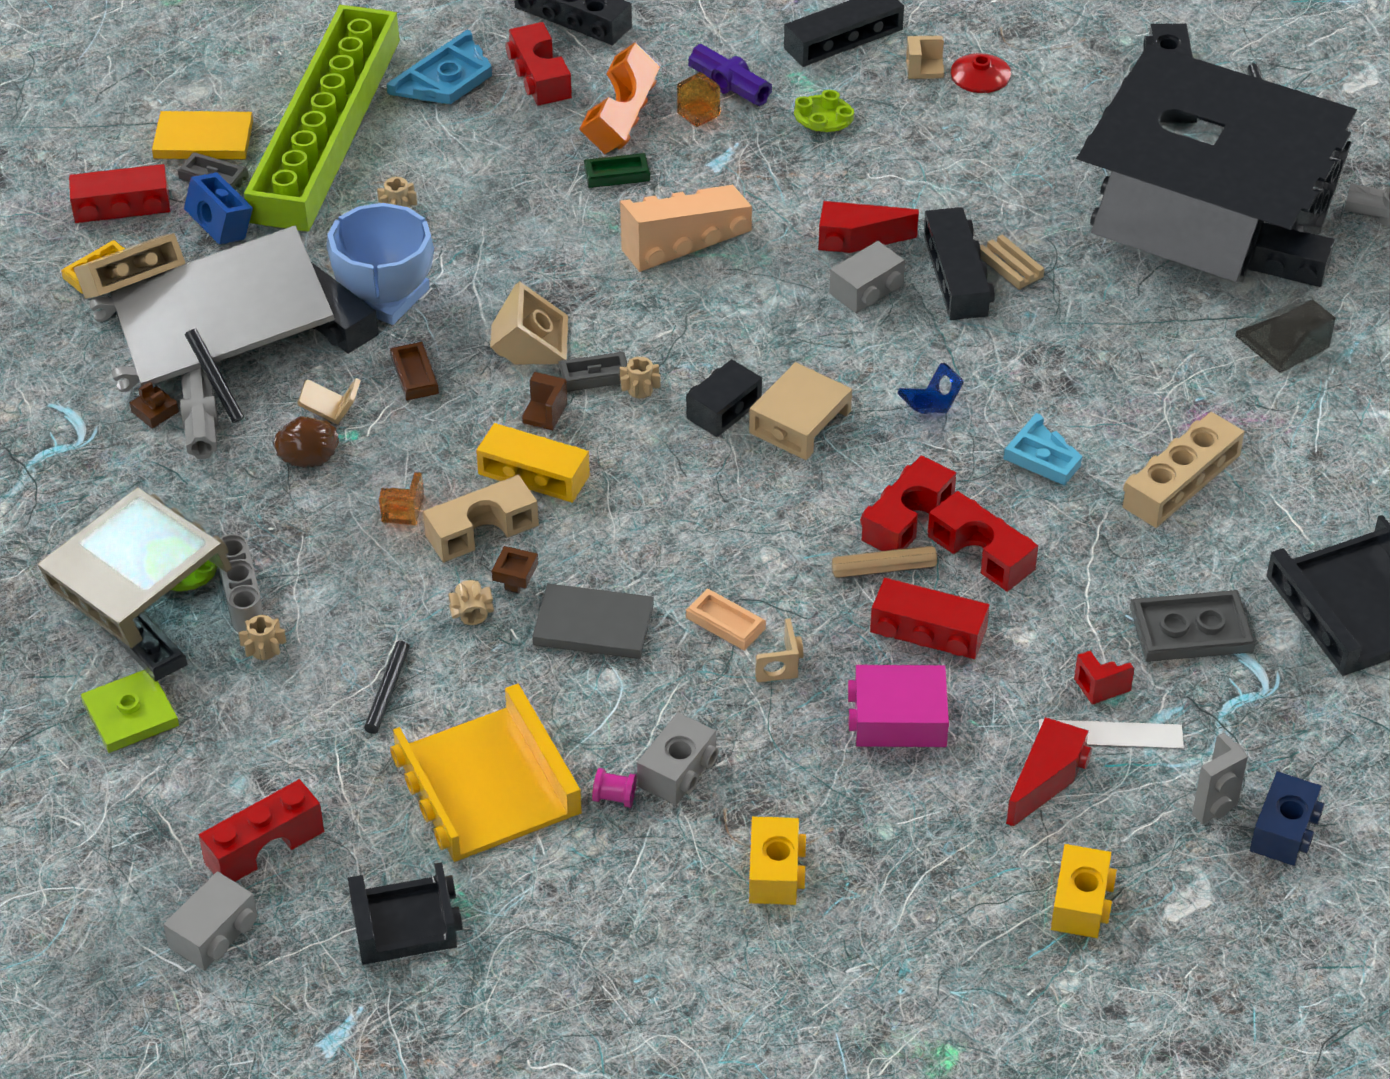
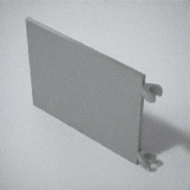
M296 225L111 291L112 298L96 297L89 302L92 311L103 308L93 314L97 322L106 321L117 311L135 367L120 366L112 371L113 379L118 381L116 386L120 392L131 390L139 381L141 386L148 382L154 385L201 368V364L184 335L191 329L196 328L214 362H218L335 320Z

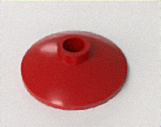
M973 53L962 56L953 63L951 78L957 86L974 93H991L1004 88L1009 83L1011 69L1004 60L997 56Z

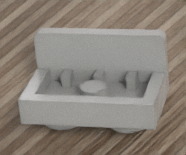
M1226 733L1216 737L1212 761L1201 766L1192 815L1201 824L1213 818L1225 816L1233 807L1238 805L1248 756L1242 746L1233 742Z

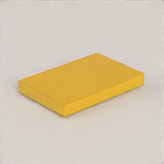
M160 111L152 147L153 159H188L193 152L215 159H246L253 125L252 112Z

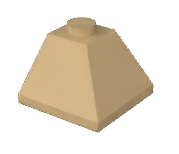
M519 281L513 287L491 325L490 348L499 356L505 357L515 365L559 364L558 361L567 360L568 315Z

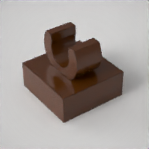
M151 382L138 389L140 396L129 402L131 412L152 429L179 412L178 403L159 387L155 386L153 388Z
M504 546L491 571L492 581L504 583L506 591L519 594L520 587L527 588L536 570L538 554Z

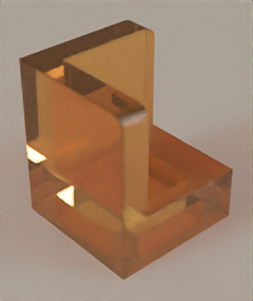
M702 72L677 84V113L695 127H699L720 116V86Z
M414 472L410 489L381 488L379 495L381 522L405 525L417 524L424 498L422 472Z

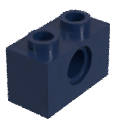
M1277 771L1256 822L1249 851L1295 866L1299 853L1307 854L1314 835V831L1309 830L1310 824H1319L1325 803L1318 801L1322 786Z

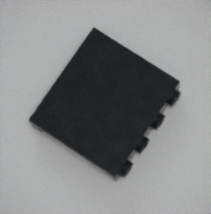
M1383 515L1378 516L1374 532L1294 559L1290 557L1284 548L1271 552L1266 577L1342 676L1390 660V523Z

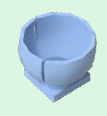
M388 203L358 206L339 216L338 220L334 221L327 235V251L336 281L375 309L378 320L394 325L430 289L429 279L426 276L432 266L434 246L427 221L409 207Z

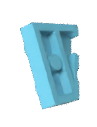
M1035 413L1005 448L1003 459L1065 486L1081 467L1082 455L1072 446L1066 444L1065 439L1057 431L1051 433L1043 425L1044 418L1040 414Z

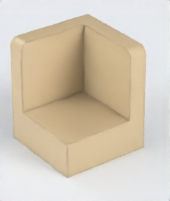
M907 36L906 65L908 79L944 78L943 36Z

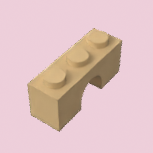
M519 475L423 511L425 536L443 563L475 551L474 529L478 526H497L504 532L507 538L539 526L537 500Z

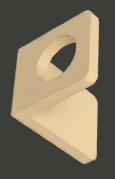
M355 378L345 394L341 396L307 379L303 384L297 404L338 425L354 403L361 380Z
M791 618L785 619L784 643L786 651L756 655L755 678L757 682L798 678L799 658H803V643L801 636L795 637ZM779 661L784 663L783 668L775 672H769L764 669L770 662Z

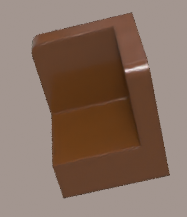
M534 372L530 379L531 401L522 415V422L553 431L567 405L566 379Z

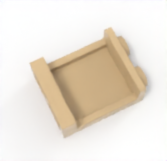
M795 362L750 408L749 433L807 460L814 453V438L838 413L847 416L851 412L852 388Z

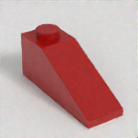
M823 201L819 224L818 250L853 253L861 251L877 241L883 245L917 238L919 209Z
M1047 717L1044 718L1009 799L1007 825L1015 826L1072 784L1079 768H1087L1092 753V747L1087 746L1089 730Z

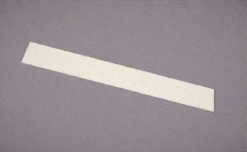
M1039 719V730L1044 719ZM1056 720L1089 730L1087 745L1184 748L1182 725Z

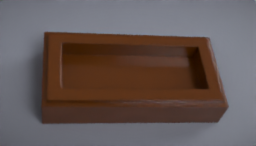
M423 342L390 348L391 359L406 401L439 394L438 383Z

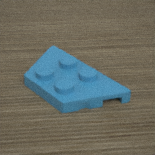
M467 29L386 84L387 93L393 96L452 104L492 76V66L488 59L483 56V51L479 44L475 45L472 33Z

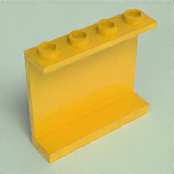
M519 683L505 688L506 708L420 740L408 743L400 727L393 729L395 745L390 746L393 761L397 768L403 766L406 772L404 773L405 781L412 795L417 793L420 798L419 807L426 822H433L435 826L433 829L439 848L441 850L447 849L454 862L582 814L581 789Z

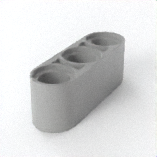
M228 534L220 539L229 550V553L226 555L232 569L225 572L219 568L231 624L235 630L241 632L246 631L245 621L255 616L263 615V609L248 542L241 535Z

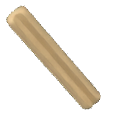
M933 546L836 556L832 558V572L836 578L930 568L937 565V553Z

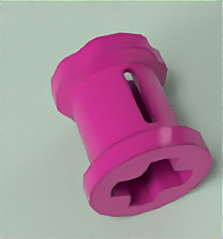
M598 768L593 784L592 801L600 802L601 799L623 803L624 807L631 808L636 792L637 774L630 773L629 776L606 773L604 768Z

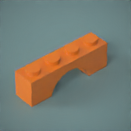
M636 42L614 57L606 73L614 87L616 101L608 97L590 109L579 129L604 154H607L614 148L619 150L628 143L631 138L629 135L631 128L639 121V111L648 102L647 94L657 82L655 77L660 66Z

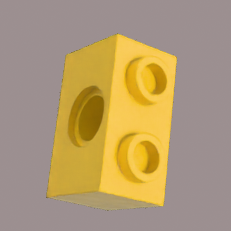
M752 816L749 903L796 905L797 889H805V866L798 865V857H806V834H798L799 818Z
M1064 844L1050 930L1098 939L1100 923L1109 924L1112 900L1104 898L1105 891H1114L1117 869L1109 868L1112 852Z

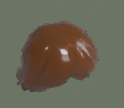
M300 416L284 425L283 429L278 431L273 446L277 451L276 455L292 466L299 468L322 466L335 454L339 443V434L336 428L326 420H316L315 418Z

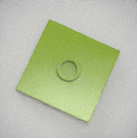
M145 670L80 694L82 703L108 753L179 726L178 717L159 682H155Z

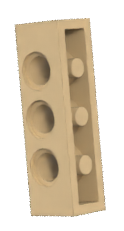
M1209 412L1200 421H1194L1185 434L1180 438H1174L1165 451L1159 456H1153L1146 464V467L1139 473L1128 477L1123 486V491L1125 492L1123 508L1157 528L1240 456L1245 431L1213 412Z

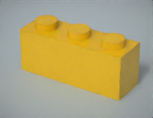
M497 423L492 425L476 449L479 475L499 481L519 475L529 490L571 503L574 502L590 476L589 451Z

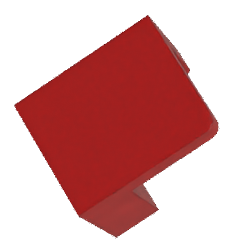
M1090 650L1077 655L1074 680L1093 705L1130 692L1135 668L1131 663L1117 666L1113 661L1101 665Z

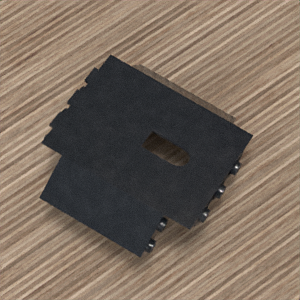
M1147 44L1129 75L1124 78L1114 99L1105 108L1102 118L1092 134L1087 137L1082 150L1076 158L1077 160L1111 171L1110 176L1105 177L1101 186L1100 194L1103 195L1100 207L1094 209L1090 219V225L1093 226L1091 233L1234 282H1243L1264 221L1289 230L1294 229L1305 233L1320 234L1352 144L1351 141H1348L1351 136L1348 127L1357 109ZM1175 112L1224 127L1215 144L1211 145L1170 132L1162 128L1159 124V119L1167 113Z

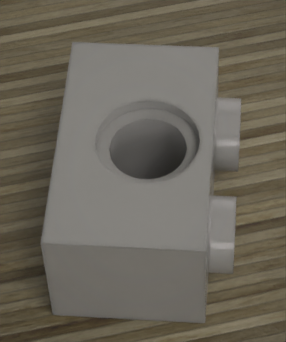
M677 712L638 760L637 786L677 805L685 794H690L695 789L699 776L705 768L709 769L714 765L719 754V749L716 747V730Z

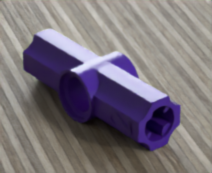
M701 43L693 48L691 55L688 57V66L710 78L713 87L719 93L727 94L732 91L759 107L767 102L769 95L772 93V84L750 72L747 63L741 57L733 56L727 59Z

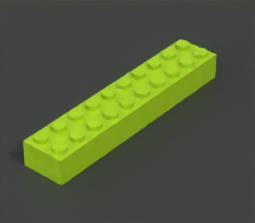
M339 4L244 192V199L253 207L249 223L285 229L296 225L298 231H310L400 42L397 12Z

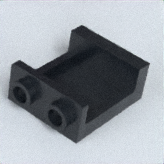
M442 862L434 863L435 876L374 888H365L363 875L347 878L362 965L457 948L456 931L463 930L459 906L451 908L450 899H456L453 876H445Z

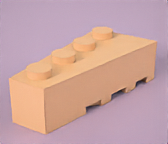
M734 185L699 189L696 194L692 195L677 192L672 193L671 198L664 199L649 196L644 197L643 202L633 203L630 199L621 200V250L639 272L752 231V206Z

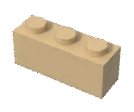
M175 233L74 267V271L84 297L87 299L101 296L186 263Z

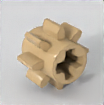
M402 177L389 178L385 181L384 188L377 189L378 202L409 208L410 205H417L414 184H408L407 180Z
M646 357L629 359L627 367H620L621 390H628V393L634 398L641 399L651 396L653 388L661 387L659 365H653L651 360Z
M463 581L456 586L455 593L448 594L452 618L460 617L464 624H480L487 618L488 613L494 612L490 587L482 589L478 581Z
M258 615L245 621L246 631L239 632L240 645L245 647L247 657L253 656L259 660H267L280 654L279 644L286 643L285 629H280L278 618L272 619L266 615Z

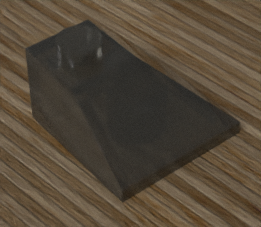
M1312 299L1286 305L1237 330L1235 336L1275 370L1282 373L1330 347L1336 318Z

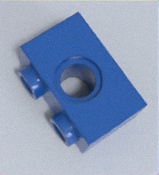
M216 172L191 177L184 210L218 244H227L246 238L253 207Z

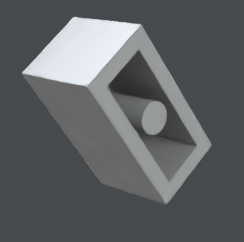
M877 241L830 269L829 294L853 312L858 313L867 306L873 305L877 300L890 292L896 291L904 284L905 260Z
M217 871L163 924L168 948L205 971L214 960H219L224 956L229 945L241 933H246L253 926L258 917L254 895Z

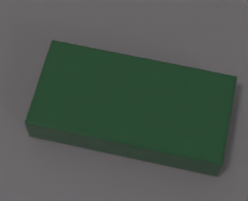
M645 153L584 160V171L588 188L650 181V170Z

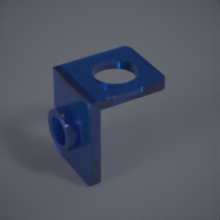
M940 363L926 389L900 388L897 393L916 412L928 414V412L947 413L964 384V380L949 365ZM945 375L951 381V389L946 395L941 393L939 387L940 380Z

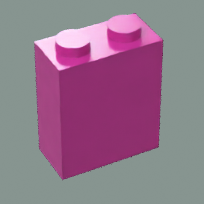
M856 665L855 680H848V702H855V709H849L848 728L849 731H856V747H947L949 715L946 665Z

